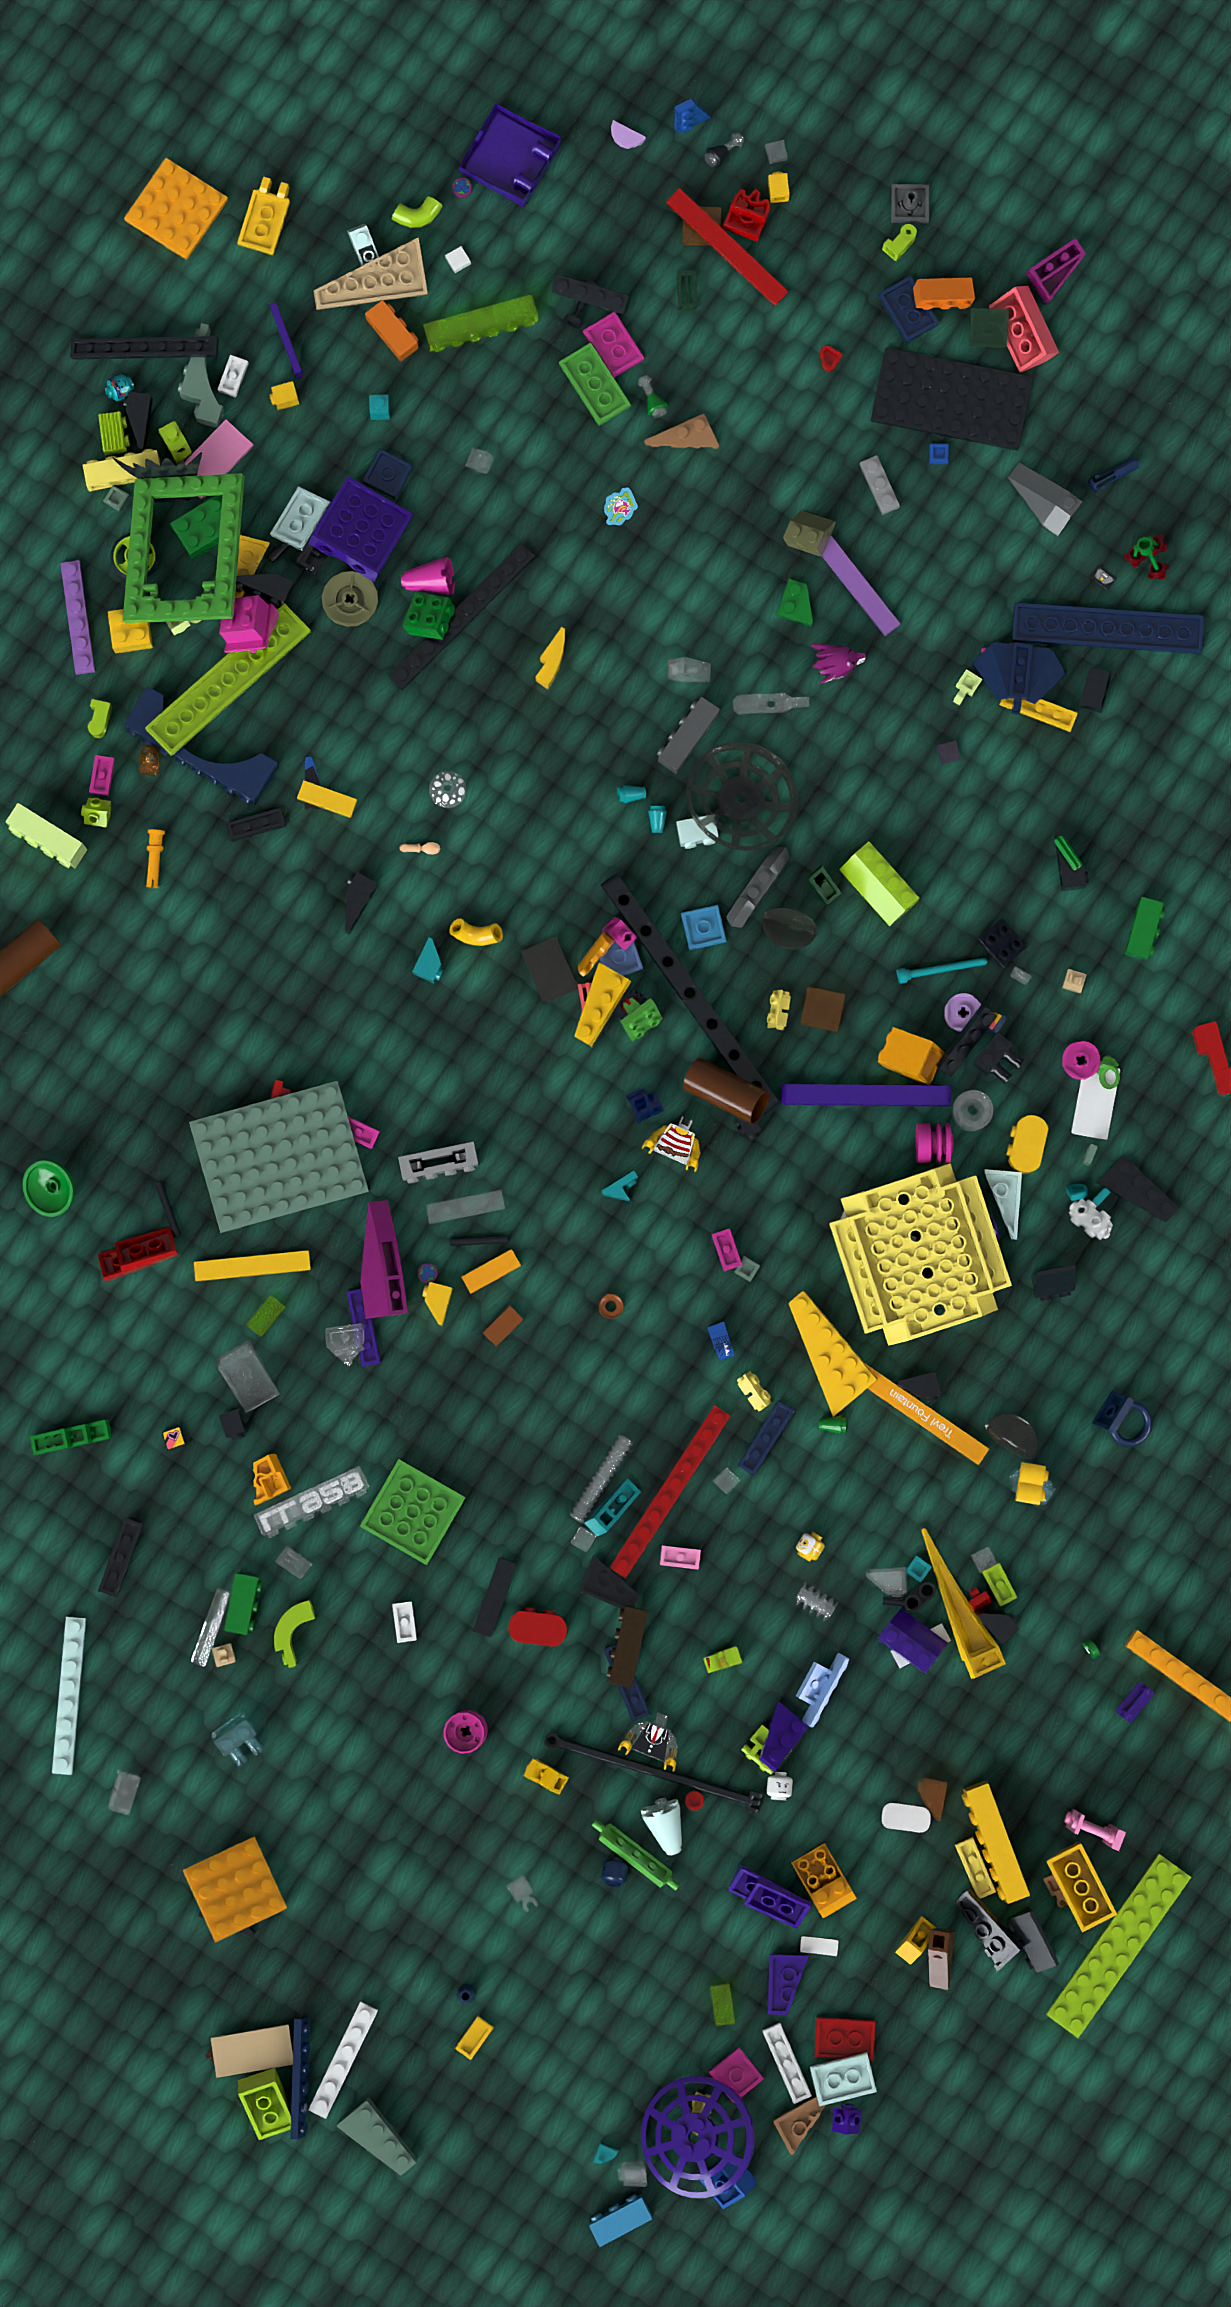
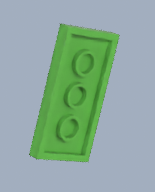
M591 343L559 362L560 367L598 426L631 407V404Z

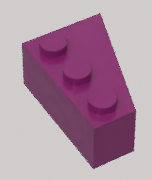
M1076 238L1025 273L1045 305L1051 301L1086 254Z

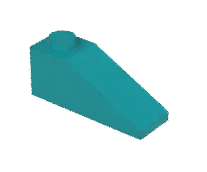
M627 1478L594 1510L584 1524L596 1536L606 1533L641 1491Z

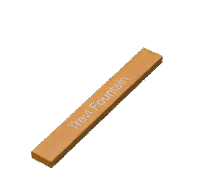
M866 1364L878 1379L867 1388L868 1390L977 1465L980 1464L989 1448Z

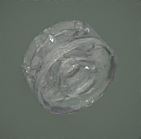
M978 1090L963 1092L957 1097L952 1106L954 1122L965 1131L975 1132L981 1130L990 1122L993 1116V1105L990 1098ZM968 1107H975L977 1115H970Z

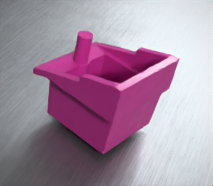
M258 595L235 598L233 619H221L219 633L226 641L224 652L249 650L251 653H255L257 649L267 648L272 630L275 629L279 617V611L272 603L267 604Z

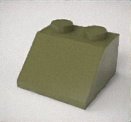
M801 510L790 520L783 539L787 546L822 557L836 522Z

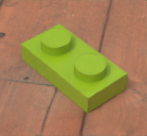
M1000 1563L982 1571L1000 1607L1017 1598Z

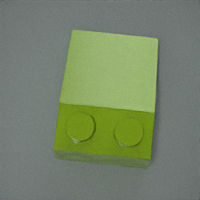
M275 2068L238 2080V2095L259 2140L291 2129V2109Z

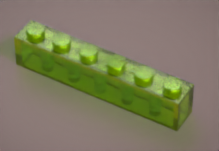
M531 294L423 324L430 351L439 352L444 350L445 347H457L466 341L475 342L484 336L493 337L505 330L511 332L523 325L525 327L532 326L535 322H538V314Z

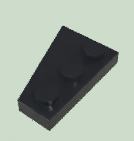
M594 1555L592 1556L579 1592L621 1609H625V1605L635 1607L639 1594Z

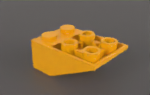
M825 1843L791 1862L822 1918L827 1917L857 1899Z

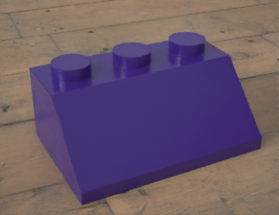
M902 1609L897 1612L878 1637L881 1643L925 1675L948 1644V1642Z

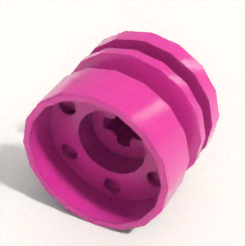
M930 1123L916 1124L915 1145L917 1163H930L932 1155H935L937 1163H941V1155H944L945 1163H950L953 1153V1134L950 1123L944 1124V1132H941L940 1123H937L935 1132L931 1131Z
M462 1710L454 1714L446 1722L444 1728V1739L447 1745L453 1751L461 1754L471 1753L478 1749L484 1743L488 1734V1727L484 1717L473 1710ZM467 1726H469V1731L471 1733L465 1735V1730L462 1728H466Z

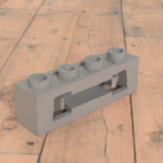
M474 1142L398 1157L402 1179L407 1181L408 1184L419 1182V1178L426 1177L427 1180L438 1178L437 1174L445 1173V1176L457 1174V1170L464 1169V1172L473 1171L476 1166H479ZM465 1151V1153L455 1154L457 1162L466 1160L463 1163L455 1164V1162L427 1167L424 1168V1171L414 1173V1170L422 1169L421 1163L418 1161L410 1164L412 1161L423 1160L425 1162L454 1156L453 1153Z

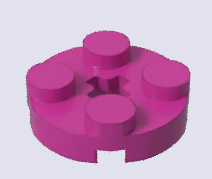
M1086 1041L1070 1044L1062 1056V1067L1065 1072L1077 1080H1086L1095 1075L1101 1063L1098 1049ZM1084 1056L1086 1064L1078 1065L1076 1057Z

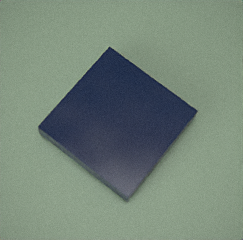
M380 448L362 482L396 500L413 469V465Z

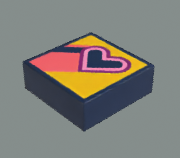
M992 1011L997 1017L987 1030L997 1034L1007 1018L1000 1013Z

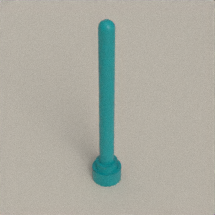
M983 957L910 971L909 969L899 968L896 970L899 984L907 983L908 980L914 977L986 965L988 960Z

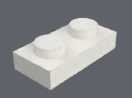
M230 355L217 389L218 392L236 398L249 364L247 360Z
M412 1601L392 1604L397 1643L417 1640Z

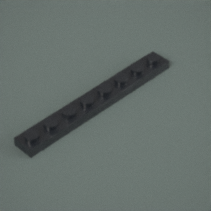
M217 336L71 339L70 357L72 360L218 357L219 338Z

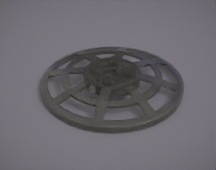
M728 742L717 745L699 758L688 777L686 797L688 808L694 821L705 835L725 847L743 851L768 847L785 835L796 817L798 792L793 776L787 766L776 755L761 746L747 742ZM743 750L741 762L734 761L719 765L714 756L724 751ZM751 752L767 759L777 770L767 775L759 767L750 764ZM708 760L713 771L707 776L703 787L693 784V779L698 769ZM740 768L739 776L728 779L724 770ZM750 770L756 773L763 780L756 784L751 779L746 778L747 771ZM716 775L723 784L719 791L708 789L710 782ZM780 776H783L787 783L791 798L790 804L779 803L778 791L773 781ZM767 786L771 791L773 802L763 801L761 790ZM691 791L702 795V805L707 817L701 820L695 813ZM737 795L743 796L744 799H745V802H744V803H739V802L736 800V796H737ZM707 797L717 799L720 809L712 813L708 806ZM761 809L772 810L764 824L756 816ZM778 811H789L784 827L777 835H774L768 827L775 820ZM725 815L733 820L732 829L724 826L717 819ZM750 820L756 827L754 830L740 831L741 822ZM713 823L720 830L731 834L732 843L716 837L705 826ZM762 833L768 839V841L755 846L739 845L740 837L753 836Z

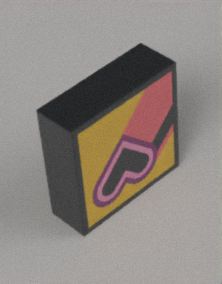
M181 1426L162 1432L167 1451L186 1445Z

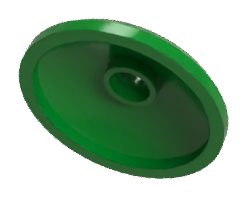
M41 1160L35 1162L26 1170L22 1184L23 1193L32 1209L41 1215L54 1217L63 1214L70 1208L75 1195L74 1183L70 1174L62 1165L52 1160Z

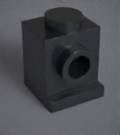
M739 1117L733 1119L734 1125L739 1124L737 1129L742 1137L746 1136L749 1142L759 1137L758 1133L761 1132V1129L757 1122L751 1124Z

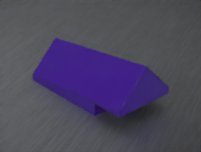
M739 1863L728 1888L729 1892L745 1899V1906L796 1929L812 1905L808 1899Z

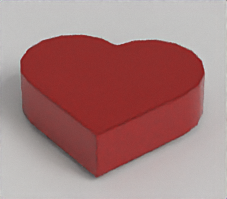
M823 346L819 353L822 359V367L826 371H832L843 356L842 353L831 346Z

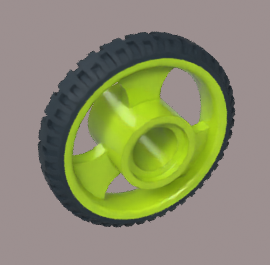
M130 534L120 537L113 545L110 554L114 571L125 580L127 576ZM150 539L152 553L149 554L147 578L157 569L160 558L159 550L152 539ZM122 545H125L127 547L124 553L126 561L123 564H118V551Z

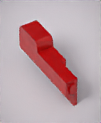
M1217 1022L1200 1025L1192 1031L1197 1053L1200 1055L1208 1054L1218 1095L1230 1094L1231 1067L1228 1068Z

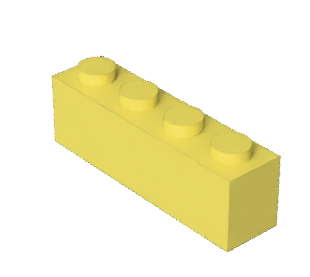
M153 449L143 450L139 454L126 453L124 457L116 458L133 468L132 463L145 468L146 459L161 466L157 450ZM116 456L107 457L104 461L91 460L87 464H83L86 486L89 492L110 488L113 485L120 486L135 483V479L138 478L117 464L112 458H116Z

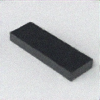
M281 807L226 823L232 842L286 827Z

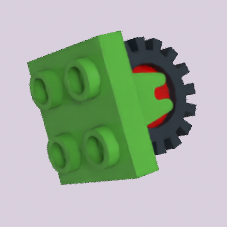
M629 989L626 990L627 994H623L614 1012L628 1037L633 1042L641 1038L651 1027L657 1026L663 1018L651 998L647 1000L642 992L639 991L637 993L634 989L631 992Z

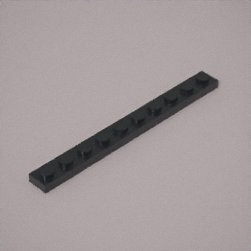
M521 543L455 609L443 640L426 638L389 675V678L403 690L535 556Z

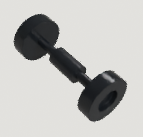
M583 280V282L598 286L590 280ZM579 301L574 316L566 314L563 319L564 322L580 329L583 322L577 317L583 311L586 303Z

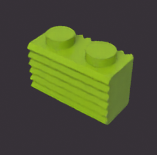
M120 411L99 414L104 454L112 455L128 452L127 447L130 446L129 435H125V428H128L126 417H123Z

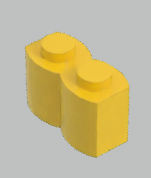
M1021 1462L1015 1501L1040 1505V1501L1044 1502L1045 1490H1042L1043 1483L1047 1482L1049 1474L1046 1466Z

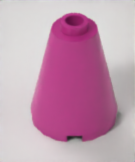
M442 557L406 570L401 575V584L406 590L451 595L454 593L455 582H452V576H454L452 562L450 558Z

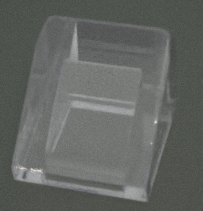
M472 449L466 466L487 474L494 457L487 451Z

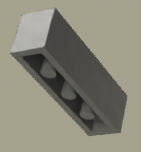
M703 697L699 701L695 700L690 707L692 711L688 716H683L679 722L680 728L677 732L674 730L668 738L670 741L666 747L663 745L657 753L659 756L658 762L676 775L720 714V709Z

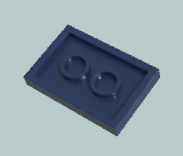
M911 276L878 294L880 301L906 343L939 325L931 309L916 308L913 291L915 282Z

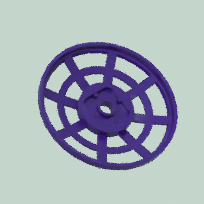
M689 2076L669 2083L654 2096L643 2118L641 2144L647 2165L661 2184L681 2196L706 2198L727 2191L744 2175L753 2156L755 2131L747 2106L732 2088L714 2078ZM700 2082L712 2085L715 2088L710 2097L687 2095L685 2083ZM677 2086L679 2098L671 2102L662 2113L655 2109L654 2105L662 2095ZM722 2091L734 2101L741 2112L742 2118L731 2121L725 2109L716 2102ZM688 2101H699L706 2104L701 2113H691ZM680 2104L683 2116L675 2122L668 2118L667 2115ZM713 2108L721 2115L724 2120L723 2124L716 2126L708 2117ZM651 2115L658 2120L656 2146L647 2149L646 2127L648 2118ZM664 2124L672 2129L671 2141L662 2144L661 2132ZM741 2126L746 2128V2149L743 2159L732 2154L735 2142L734 2129ZM725 2131L728 2133L726 2151L717 2146L718 2134ZM692 2132H697L699 2135L697 2143L691 2141L690 2136ZM674 2148L675 2152L680 2156L676 2167L669 2161L665 2151ZM659 2154L664 2164L673 2172L670 2183L657 2172L650 2156ZM712 2154L721 2157L722 2160L717 2166L708 2171L705 2160ZM687 2161L697 2162L701 2174L683 2172ZM728 2162L739 2167L726 2183L715 2188L712 2176L720 2172ZM681 2177L689 2180L703 2179L708 2191L689 2192L681 2190L677 2186Z

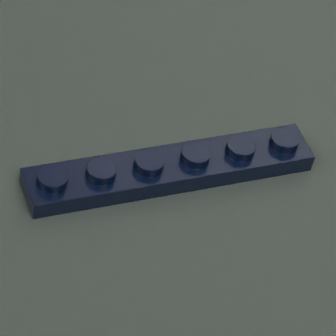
M309 2017L294 2019L290 2139L294 2140L304 2138L308 2129L306 2123V2114L308 2112L306 2095L309 2091L307 2074L310 2069L308 2063V2054L310 2052L308 2034L311 2031Z

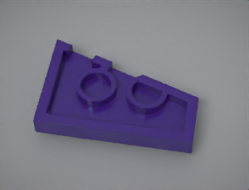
M780 1702L775 1706L774 1716L771 1719L769 1732L765 1738L759 1758L773 1771L777 1770L809 1727Z
M769 1954L768 2014L788 2015L809 1955Z

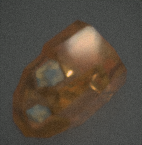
M145 745L141 749L139 755V774L141 776L160 775V756L157 749L153 746Z

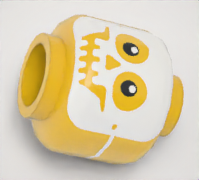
M814 1532L811 1535L808 1533L803 1534L796 1545L797 1554L809 1562L817 1560L825 1548L824 1543L821 1542L822 1537Z

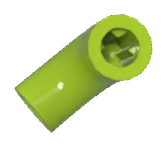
M429 196L426 197L421 207L417 209L408 208L400 203L392 216V220L409 228L423 227L434 220L443 206L440 202Z

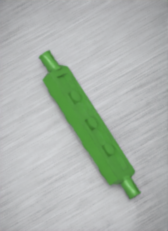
M596 1819L591 1825L600 1832L598 1840L660 1888L668 1884L676 1891L680 1883L671 1878L672 1871L611 1823L604 1826Z

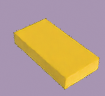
M477 2016L455 2049L471 2060L494 2026L480 2016Z

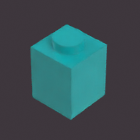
M369 395L371 420H390V401L388 395Z

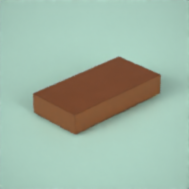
M509 1306L483 1334L497 1347L524 1319Z

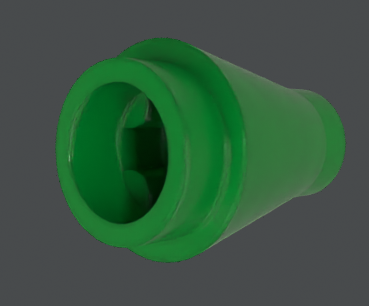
M840 1415L819 1419V1430L842 1434V1432L847 1433V1417Z

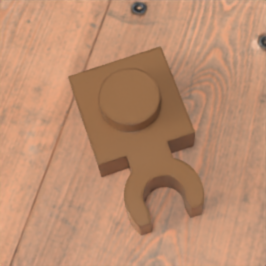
M1053 1874L1046 1876L1043 1880L1051 1896L1056 1895L1058 1906L1060 1908L1064 1907L1067 1902Z

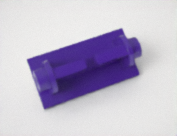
M1139 1681L1115 1711L1131 1724L1155 1693Z

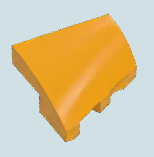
M602 932L578 964V971L582 976L590 972L596 962L606 954L615 942L604 932Z
M268 1454L253 1463V1472L255 1473L254 1487H256L255 1505H259L291 1489L276 1454Z

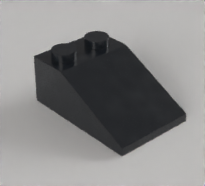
M1075 1265L1033 1274L1031 1280L1035 1299L1040 1298L1041 1301L1050 1300L1052 1295L1059 1294L1060 1298L1071 1296V1292L1075 1291Z

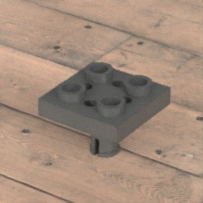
M892 184L891 223H929V185Z

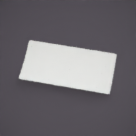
M1108 1070L1105 1075L1108 1084H1113L1116 1079L1115 1073L1112 1070ZM1097 1072L1092 1077L1081 1080L1071 1133L1107 1140L1117 1086L1113 1089L1104 1088L1100 1084Z

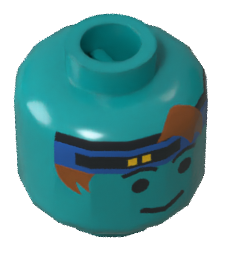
M119 374L107 380L105 392L108 398L119 402L128 397V391L132 392L134 385L129 376L126 377L124 374Z

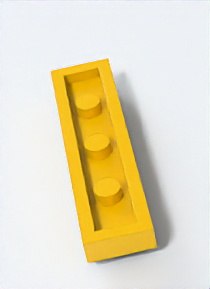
M1001 699L999 705L1012 710L1013 699ZM1042 699L1036 704L1025 700L1021 702L1020 713L1071 732L1078 713Z

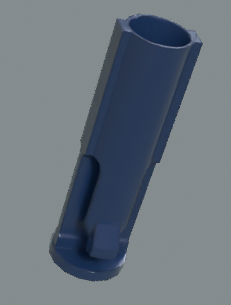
M1133 457L1103 474L1093 475L1094 479H1097L1111 472L1110 476L1096 483L1091 478L1088 479L1091 490L1097 493L1096 486L1099 483L1114 477L1112 481L1099 488L1100 491H1103L1106 485L1138 469L1139 463Z

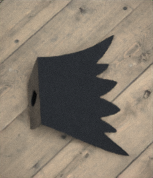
M202 452L187 465L182 460L177 466L169 458H165L161 466L146 459L145 468L132 463L133 468L114 457L112 458L125 471L138 479L197 476ZM191 497L157 498L154 501L156 503L189 501Z

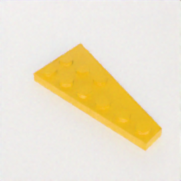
M802 1291L788 1304L834 1417L878 1379L807 1293Z

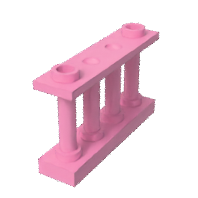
M1075 1809L1067 1812L1064 1819L1066 1828L1075 1834H1078L1080 1829L1100 1836L1103 1838V1843L1119 1851L1126 1834L1125 1831L1109 1823L1107 1827L1104 1826L1103 1828L1084 1820L1085 1815Z

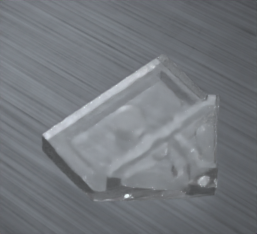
M359 1323L325 1328L326 1347L350 1367L356 1355L365 1349L363 1347L364 1325Z

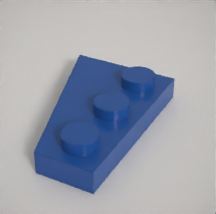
M691 98L675 106L674 128L677 134L681 132L686 133L693 126L711 117L707 110H704L702 106H699Z

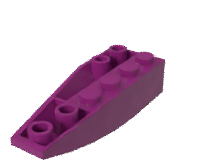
M388 1200L369 1202L367 1208L360 1277L365 1319L408 1313L399 1250Z

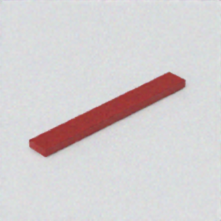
M680 188L667 200L666 204L774 306L786 296L788 291Z

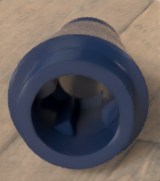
M463 1984L457 1990V1998L462 2003H471L476 1998V1990L470 1984ZM463 1993H468L469 1998L464 1999L462 1997Z

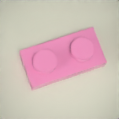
M662 1546L660 1565L699 1569L701 1550Z

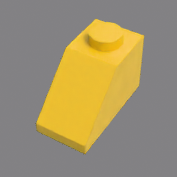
M429 1282V1286L425 1285L422 1296L425 1297V1302L437 1323L443 1326L453 1288Z
M921 1916L904 1937L895 1953L911 1965L923 1953L929 1943L930 1930L936 1927Z

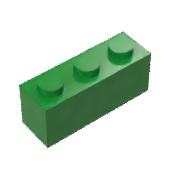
M1145 897L1139 899L1124 954L1144 960L1153 955L1155 949L1153 940L1154 937H1158L1160 931L1158 922L1159 919H1163L1165 913L1163 902Z
M235 1573L224 1631L249 1635V1631L253 1632L255 1620H252L253 1612H257L259 1601H256V1596L262 1589L260 1577Z

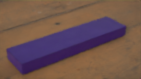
M273 303L269 306L296 379L302 378L303 373L278 305Z
M361 1288L346 1291L361 1365L365 1367L379 1364L381 1359L372 1318L365 1319Z

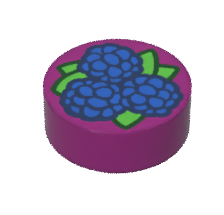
M458 178L455 180L453 192L457 197L466 198L471 194L472 186L468 179Z
M424 1264L418 1270V1276L424 1283L434 1282L437 1278V1269L431 1264Z

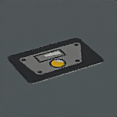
M1100 565L1090 576L1107 590L1117 579Z

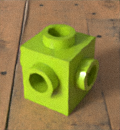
M88 798L86 805H83L81 810V816H84V824L107 827L111 817V801Z

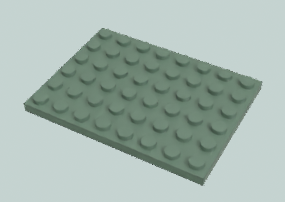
M338 1081L189 1122L220 1233L369 1192Z

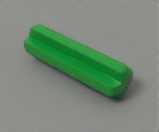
M1063 835L1057 837L1054 842L1073 870L1079 869L1082 866V862Z

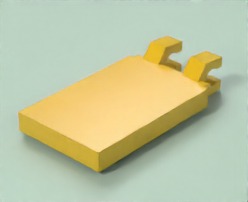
M263 177L260 189L253 190L237 244L274 256L290 205L289 198H287L290 187L289 184L281 182L277 195L269 193L272 181L270 178Z

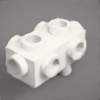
M1083 1199L1079 1202H1073L1070 1206L1071 1211L1069 1214L1072 1217L1070 1220L1076 1226H1083L1085 1228L1084 1231L1092 1238L1096 1236L1101 1240L1110 1236L1113 1225L1109 1220L1111 1217L1105 1211L1098 1212L1095 1209L1097 1206L1089 1199L1086 1202Z

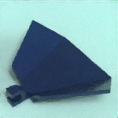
M994 642L972 662V665L997 700L1013 699L1012 714L1019 715L1022 700L1036 704L1066 675L1051 649L1032 647L1033 645L1023 643L1007 644Z

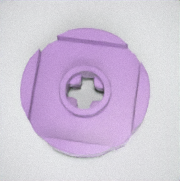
M967 993L953 996L944 1008V1018L948 1026L955 1031L961 1032L981 1004L974 996ZM961 1008H965V1011L969 1012L968 1015H965V1018L958 1015V1011H961Z

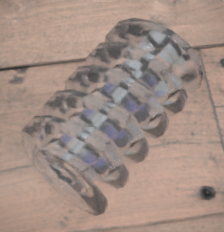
M804 1582L796 1596V1605L803 1602L804 1610L810 1606L809 1613L817 1610L816 1617L823 1614V1621L825 1622L832 1615L838 1602L833 1605L834 1599L832 1597L826 1601L827 1594L819 1597L820 1590L813 1593L814 1587L811 1585L806 1589L807 1582Z

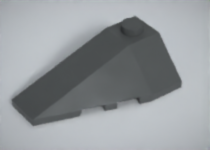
M1020 462L1008 477L1017 492L1029 505L1030 510L1037 516L1040 524L1057 537L1082 504V501L1069 491Z

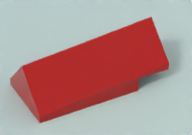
M170 1227L115 1242L116 1249L98 1254L105 1282L178 1256Z

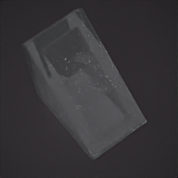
M286 1546L275 1560L277 1564L299 1579L305 1575L312 1565L310 1561L290 1546Z

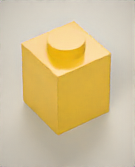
M774 172L772 175H768L770 203L788 202L789 186L787 173Z
M293 381L271 387L273 393L269 394L272 405H276L278 410L299 405Z

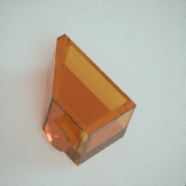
M923 1777L922 1781L918 1782L917 1792L920 1793V1798L935 1820L941 1821L948 1782Z

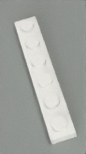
M362 2001L360 2002L308 2109L309 2111L326 2119L378 2009Z

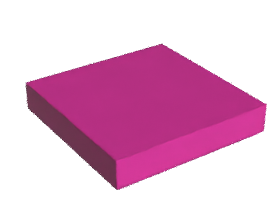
M740 2047L709 2071L714 2079L728 2085L740 2097L744 2096L764 2079Z

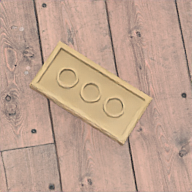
M289 2024L211 2037L216 2078L293 2065V2049Z

